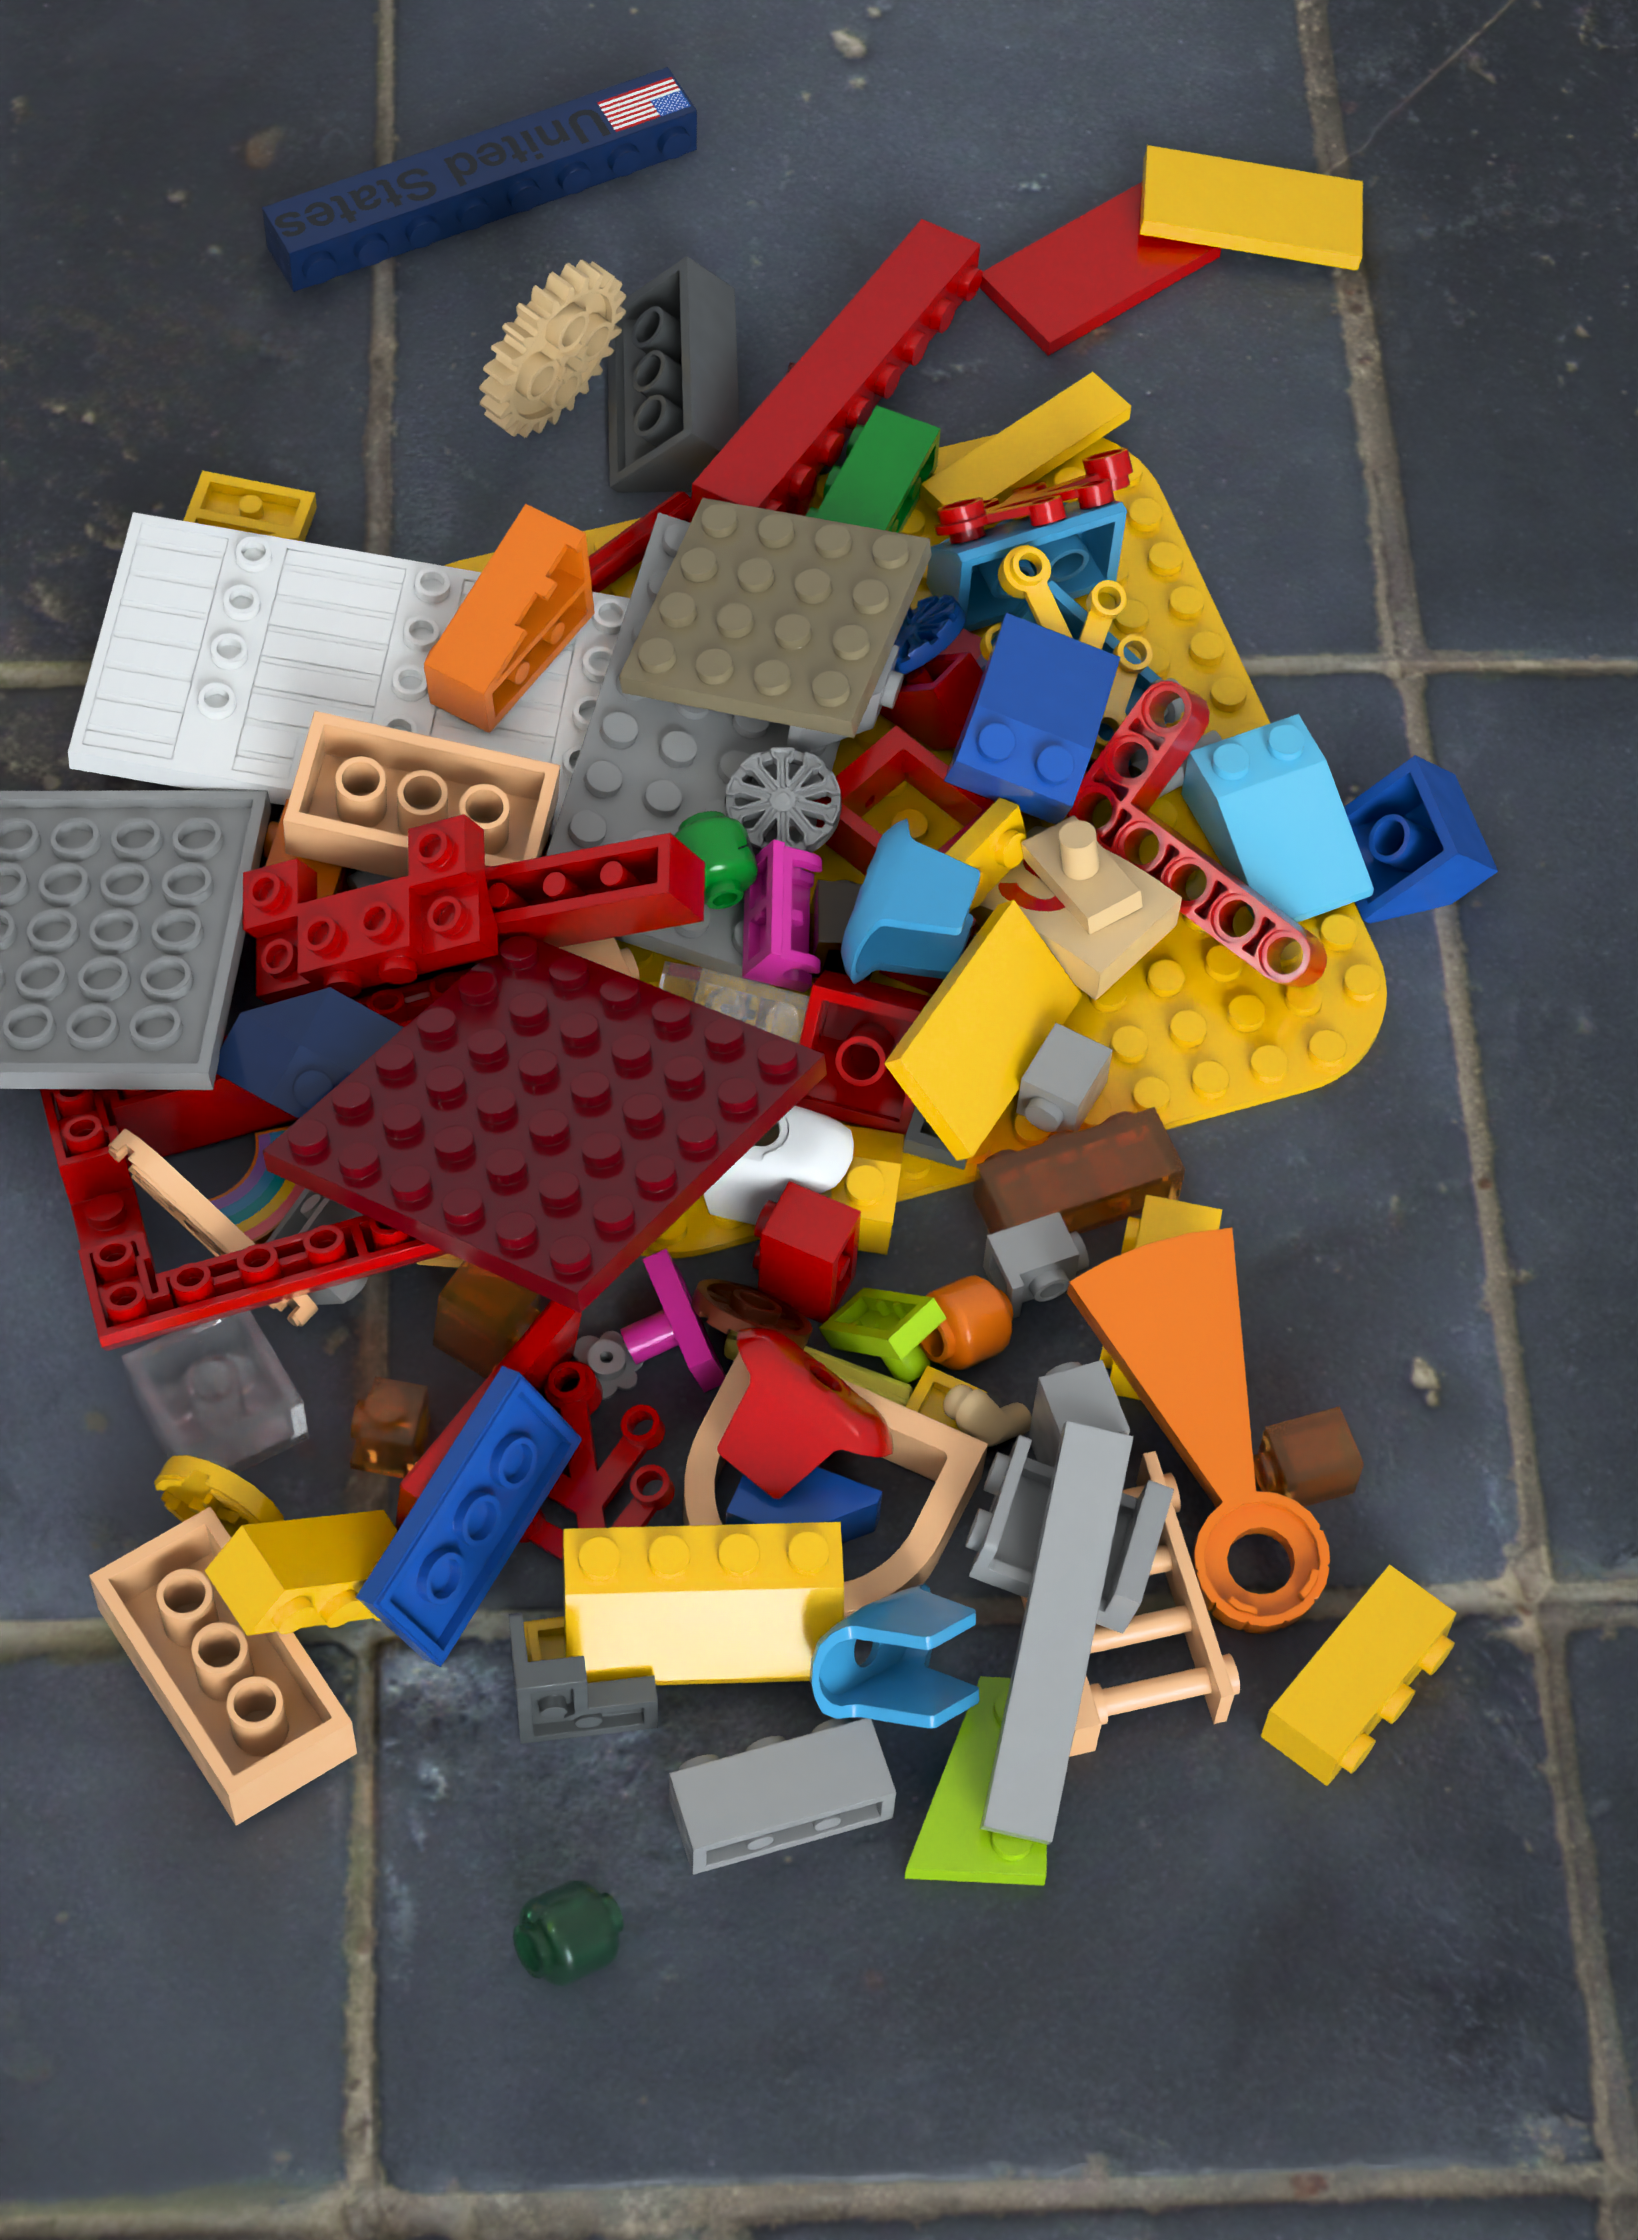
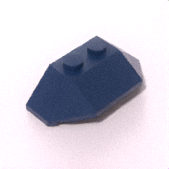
M329 987L241 1012L220 1049L216 1074L299 1119L404 1027Z

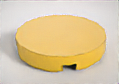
M189 1455L172 1456L165 1463L154 1481L156 1490L165 1491L161 1497L165 1503L164 1506L181 1522L211 1507L230 1537L235 1534L241 1525L284 1520V1516L276 1505L254 1485L232 1471L208 1460Z

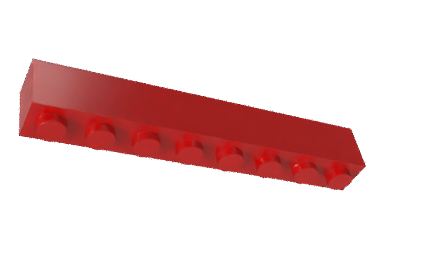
M921 219L692 483L690 523L702 498L785 513L796 500L803 501L811 491L818 473L825 465L831 467L837 461L845 441L850 437L857 424L866 425L876 404L882 398L888 399L892 396L899 383L900 376L908 366H916L921 361L928 343L937 332L942 334L948 329L955 310L964 300L969 302L974 298L983 276L982 270L978 269L981 244Z

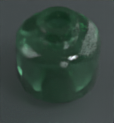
M570 1880L531 1898L521 1908L519 1925L513 1930V1942L518 1958L531 1976L538 1979L544 1978L553 1985L567 1986L607 1967L616 1958L620 1944L618 1933L624 1927L623 1916L618 1904L610 1894L605 1892L600 1894L595 1887L586 1881Z

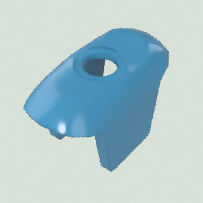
M906 818L894 824L880 838L875 854L866 871L865 880L859 888L853 912L844 932L841 957L845 972L854 984L862 981L871 972L878 970L945 979L963 954L973 926V916L969 913L979 885L980 871L915 841L910 835L909 823Z
M925 1583L901 1590L858 1609L834 1625L820 1637L811 1659L810 1682L814 1698L821 1712L836 1719L863 1717L916 1727L936 1728L980 1702L979 1687L928 1668L932 1649L976 1625V1610L931 1593L930 1587ZM857 1639L873 1642L868 1658L861 1665L857 1664L854 1656Z

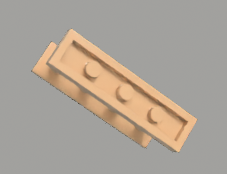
M1156 1451L1143 1453L1136 1481L1137 1487L1124 1489L1122 1493L1139 1498L1148 1480L1174 1489L1150 1575L1165 1572L1176 1607L1133 1616L1123 1634L1096 1624L1090 1654L1184 1633L1195 1668L1102 1689L1099 1683L1089 1685L1086 1675L1069 1757L1096 1750L1101 1725L1108 1723V1716L1204 1695L1213 1724L1227 1721L1234 1695L1240 1693V1680L1235 1661L1231 1654H1221L1176 1515L1181 1509L1180 1494L1176 1480L1172 1473L1163 1474ZM1021 1596L1022 1603L1025 1609L1027 1598Z

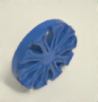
M944 594L940 599L937 595L918 601L917 608L912 610L909 607L894 645L899 646L894 671L906 674L921 667L940 654L956 639L965 625L966 614L954 596Z

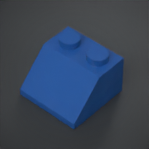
M1416 755L1344 806L1374 887L1372 896L1355 902L1365 922L1374 923L1451 905L1498 872L1456 775Z

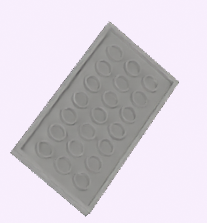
M658 512L546 856L665 833L675 835L680 824L688 817L697 813L717 811L726 816V787L733 773L740 767V764L752 754L758 752L761 754L770 751L772 747H786L790 725L622 693L619 675L690 526L689 522ZM841 740L808 752L818 756L832 772ZM789 764V780L799 770L800 765ZM777 765L765 766V769L776 780ZM813 775L805 786L820 782L822 779L818 775ZM749 776L744 781V783L761 787L753 776ZM742 798L735 800V804L738 806L753 802ZM807 816L809 822L816 827L817 819ZM760 817L743 822V826L746 829L753 828ZM771 829L763 838L764 842L770 843L773 839L776 840L777 831ZM797 829L789 831L790 839L794 841V844L803 841V836ZM744 893L740 902L728 908L711 909L707 904H704L703 922L614 937L616 940L764 988L769 986L767 983L742 978Z

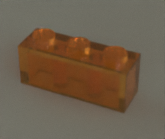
M1155 1107L1137 1113L1123 1111L1110 1116L1100 1125L1076 1133L1072 1130L1061 1131L1048 1137L1042 1144L1017 1152L1012 1149L1002 1150L991 1155L983 1163L977 1164L973 1198L990 1234L1058 1211L1069 1233L1076 1231L1081 1234L1126 1219L1128 1216L1133 1217L1142 1214L1146 1194L1179 1201L1185 1167Z

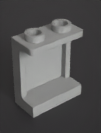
M1019 1435L1009 1456L999 1452L995 1455L983 1491L994 1494V1498L989 1511L981 1508L978 1509L965 1547L976 1551L969 1577L1028 1598L1054 1467L1028 1458L1027 1454L1032 1439ZM1148 1480L1139 1498L1122 1493L1096 1624L1123 1634L1141 1605L1174 1492L1173 1488Z

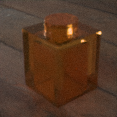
M1340 1406L1266 1426L1258 1454L1253 1456L1254 1472L1261 1490L1291 1498L1303 1507L1355 1493L1364 1466Z

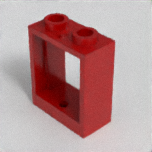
M896 725L835 777L841 789V816L835 832L825 844L866 876V871L875 854L882 834L861 817L904 780L964 826L937 850L944 854L995 802L944 782L949 766ZM826 796L813 801L827 805L831 803V798ZM817 819L816 827L822 828L825 824L824 821Z

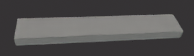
M1068 1420L1063 1424L980 1829L1047 1845L1053 1841L1134 1436Z

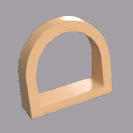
M738 1352L703 1419L689 1452L683 1491L684 1526L722 1525L716 1506L715 1487L727 1460L718 1453L717 1447L748 1389L751 1379L740 1352ZM842 1379L860 1397L873 1405L886 1420L893 1437L894 1449L891 1455L882 1458L936 1482L913 1529L901 1547L879 1567L863 1576L844 1582L845 1619L867 1604L909 1587L925 1583L937 1565L982 1478L988 1443Z

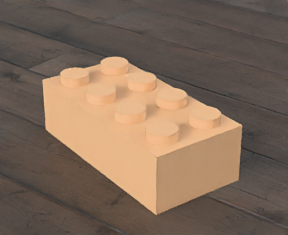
M314 711L283 819L285 853L387 877L400 878L409 875V828L465 814L484 829L485 868L544 857L558 802L560 765Z
M208 1507L90 1574L89 1577L100 1613L237 1826L356 1755L357 1749L351 1719L293 1632L280 1634L278 1631L247 1636L206 1574L205 1569L231 1539L212 1508Z

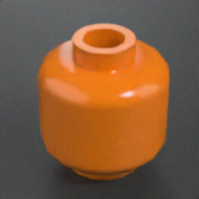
M977 1275L961 1277L926 1295L927 1297H934L946 1316V1319L919 1343L931 1361L953 1371L964 1370L1000 1354L1009 1345L1013 1330V1307L1008 1296L1002 1290L996 1288L990 1281Z

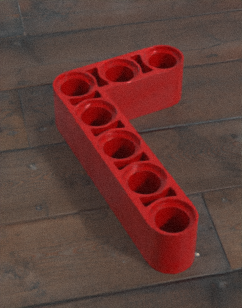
M1160 681L1151 685L1142 694L1083 777L1074 805L1068 812L1067 818L1075 815L1078 820L1092 824L1096 830L1097 841L1103 848L1129 861L1181 896L1180 912L1263 976L1276 983L1290 987L1304 988L1314 984L1322 977L1327 965V954L1324 945L1318 938L1149 811L1204 734L1209 724L1210 715L1207 702L1200 694L1173 681ZM1182 698L1185 706L1184 715L1176 725L1167 728L1164 721V712L1173 700ZM1145 748L1148 755V765L1140 776L1132 778L1128 771L1129 760L1136 751ZM1108 798L1112 806V815L1103 827L1097 829L1093 822V811L1100 801ZM1155 834L1159 841V851L1151 862L1143 864L1139 857V847L1147 836ZM1202 869L1207 879L1206 888L1199 898L1191 901L1186 893V882L1194 871ZM1249 905L1255 915L1253 927L1246 935L1238 937L1233 928V918L1240 908ZM1297 941L1303 951V960L1294 972L1286 974L1280 963L1281 954L1288 944Z

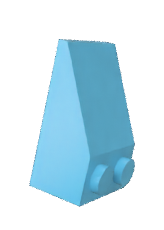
M1299 714L1192 750L1189 753L1181 795L1224 868L1297 923L1373 895L1374 887L1327 760ZM1247 905L1246 907L1248 908L1250 914L1254 919L1255 915L1253 909L1249 905Z

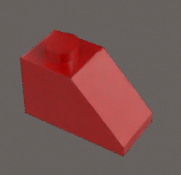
M971 652L937 655L921 667L904 674L901 689L893 709L882 706L879 714L933 750L955 749L983 671Z

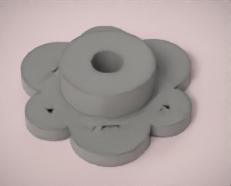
M607 1331L601 1335L600 1339L591 1335L579 1338L576 1341L573 1354L575 1360L588 1365L600 1381L603 1389L602 1400L611 1398L617 1389L624 1391L633 1389L637 1384V1374L635 1371L640 1369L644 1363L636 1365L626 1344L623 1343L621 1334L616 1331ZM608 1359L611 1360V1362L604 1363L602 1362V1360ZM575 1378L573 1380L579 1383L580 1378Z

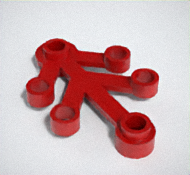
M1128 448L1113 449L1082 459L1086 475L1051 487H1047L1046 482H1038L1012 490L1013 494L1002 504L999 503L998 498L983 500L982 497H977L942 506L936 510L939 523L934 525L936 535H949L951 544L964 543L985 536L984 526L1003 520L1029 515L1031 526H1039L1064 519L1066 513L1063 501L1078 498L1080 509L1098 507L1113 502L1115 500L1113 491L1130 485L1128 475L1133 473Z
M579 1361L563 1362L554 1367L545 1382V1394L553 1408L577 1432L582 1440L569 1461L571 1478L561 1473L547 1497L576 1514L578 1528H607L605 1508L647 1450L657 1447L662 1442L665 1436V1425L657 1411L651 1406L636 1405L628 1409L621 1419L620 1426L623 1437L598 1470L590 1415L599 1407L602 1401V1385L593 1370L585 1363ZM580 1378L575 1389L569 1392L560 1391L562 1386L568 1381ZM644 1420L653 1421L652 1428L646 1434H633V1430L639 1422ZM650 1464L639 1468L633 1474L630 1480V1490L634 1498L610 1528L646 1527L658 1510L667 1507L671 1503L675 1495V1486L665 1469L658 1465ZM653 1480L663 1481L661 1489L656 1494L650 1496L643 1495V1489L649 1482ZM539 1509L519 1542H531L563 1562V1530L547 1522L544 1513Z

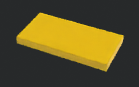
M1147 145L1143 159L1140 234L1358 270L1362 259L1363 181Z
M1011 900L998 904L884 1064L955 1160L971 1158L975 1155L1019 1090L1023 1075L1055 1023L1063 1025L1083 995L1017 903Z

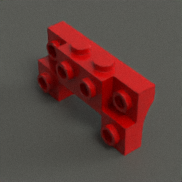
M465 814L409 828V875L317 899V872L298 858L243 872V930L256 938V997L269 1005L329 987L347 997H353L358 995L363 988L383 983L405 984L414 981L419 974L498 955V925L492 910L486 881L484 829Z

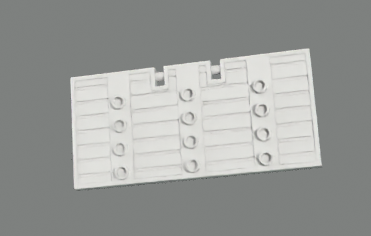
M133 512L69 745V768L192 790H267L270 803L285 805L286 799H289L314 711L560 765L558 802L545 849L548 851L630 598L592 592L594 615L496 727L488 733L431 704L424 672V662L429 651L438 642L482 572Z

